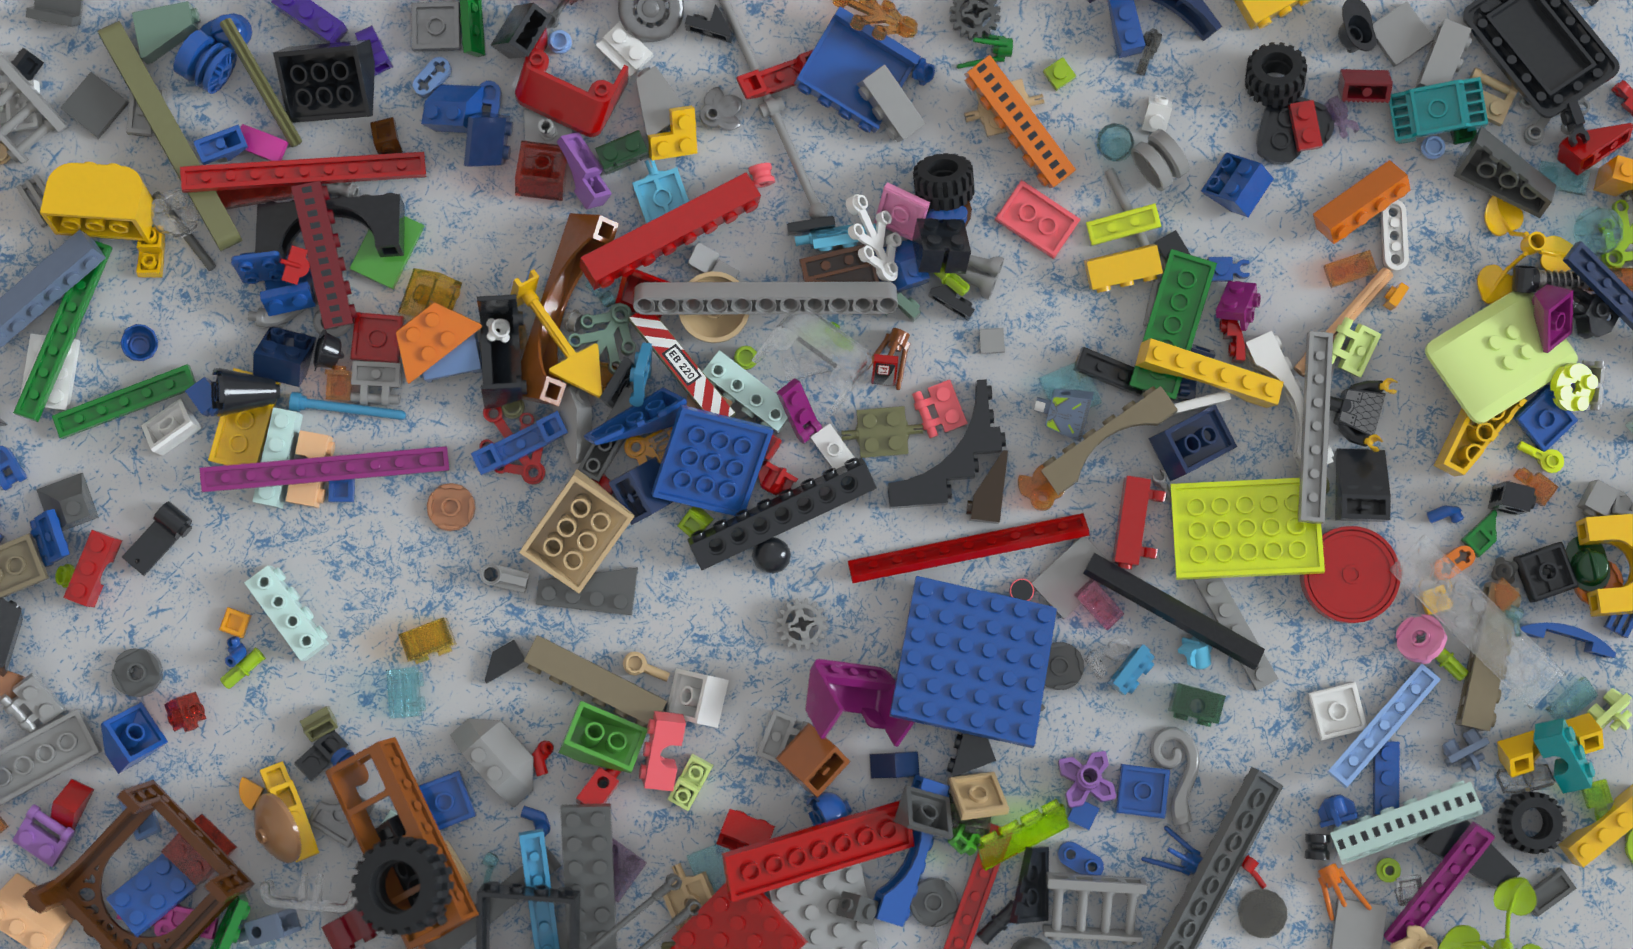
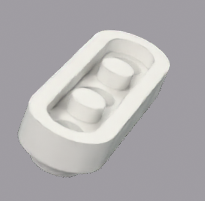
M1396 200L1384 211L1380 212L1383 264L1393 272L1402 270L1409 261L1406 207L1401 201ZM1390 209L1395 211V217L1389 215ZM1390 233H1395L1397 235V239L1392 240L1390 238ZM1392 256L1398 258L1397 264H1394L1391 261Z

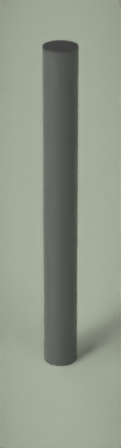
M159 191L154 193L152 197L207 270H213L216 264L163 195Z

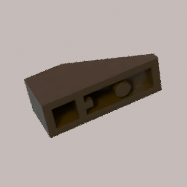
M1008 450L1001 452L972 496V501L967 500L966 514L970 515L969 521L1000 523Z

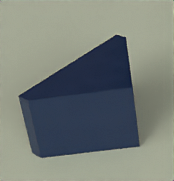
M918 751L870 754L871 778L913 777L915 774L919 775Z

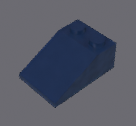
M480 112L468 118L464 166L503 165L506 160H509L511 147L507 146L508 136H512L513 122H510V116Z
M1216 404L1148 438L1170 481L1196 470L1237 447Z

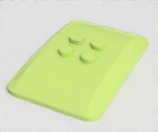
M1512 291L1431 340L1425 347V354L1468 417L1477 424L1489 421L1551 382L1554 373L1561 366H1566L1568 363H1577L1578 361L1577 354L1567 339L1563 340L1549 353L1543 352L1534 317L1533 292Z

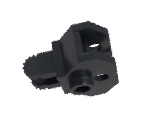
M1576 286L1572 287L1573 296L1580 300L1579 303L1573 300V318L1576 320L1577 334L1584 339L1612 332L1619 316L1597 294L1591 295L1584 291V289Z

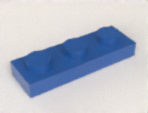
M1387 741L1373 757L1374 815H1380V811L1388 807L1399 808L1400 742Z

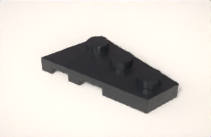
M1049 847L1025 848L1009 923L1021 924L1048 921L1049 889L1046 884V872H1049Z

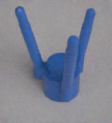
M1165 826L1164 830L1189 851L1182 854L1172 848L1167 849L1169 853L1181 859L1180 864L1183 867L1147 857H1142L1141 860L1182 872L1187 876L1191 873L1195 874L1199 862L1203 859L1200 856L1201 852L1190 846L1168 826Z

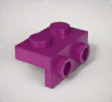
M1228 281L1216 308V318L1239 320L1241 331H1246L1249 323L1254 321L1255 308H1259L1261 302V294L1257 293V284Z

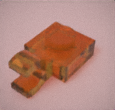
M1525 467L1522 469L1518 468L1513 475L1526 486L1536 488L1534 495L1537 496L1536 503L1540 506H1545L1558 489V486L1542 473L1538 472L1533 476Z

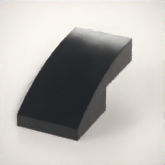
M333 730L320 737L306 753L294 762V765L312 781L332 763L331 757L340 748H347L348 744Z

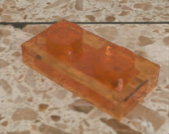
M1370 250L1323 266L1331 288L1378 273Z

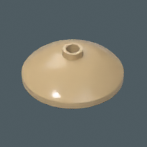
M712 271L699 274L689 282L739 281L729 274ZM749 314L679 315V318L686 331L696 339L707 343H721L734 338L742 331L748 321Z

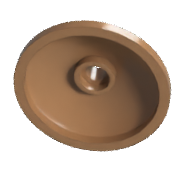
M272 793L261 795L257 800L254 810V827L258 842L279 861L284 863L297 861L301 855V838L291 812L276 795Z

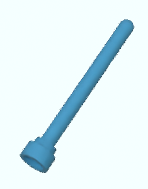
M291 392L289 399V410L296 412L311 408L403 420L406 417V413L403 410L308 399L307 396H303L299 392Z

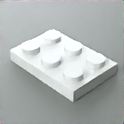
M30 333L21 393L46 335ZM73 340L45 405L47 409L63 411L70 409L80 340Z

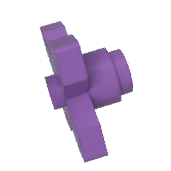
M1105 751L1091 753L1084 766L1074 757L1063 758L1058 761L1060 775L1074 782L1065 793L1068 808L1083 806L1089 793L1100 802L1111 801L1116 798L1114 784L1103 779L1101 775L1109 765ZM1083 777H1088L1090 779V783L1085 781Z

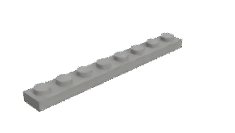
M1307 332L1298 522L1325 523L1333 333Z

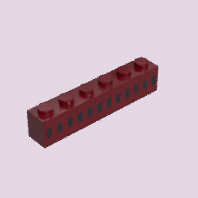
M321 181L292 186L305 249L308 250L307 257L324 329L328 330L354 324L353 318H357L355 305L350 304L348 295L352 294L349 280L344 281L342 271L347 270L344 257H339L337 248L341 247L338 233L333 234L331 224L336 222L333 210H328L326 201L330 200L327 186H322Z

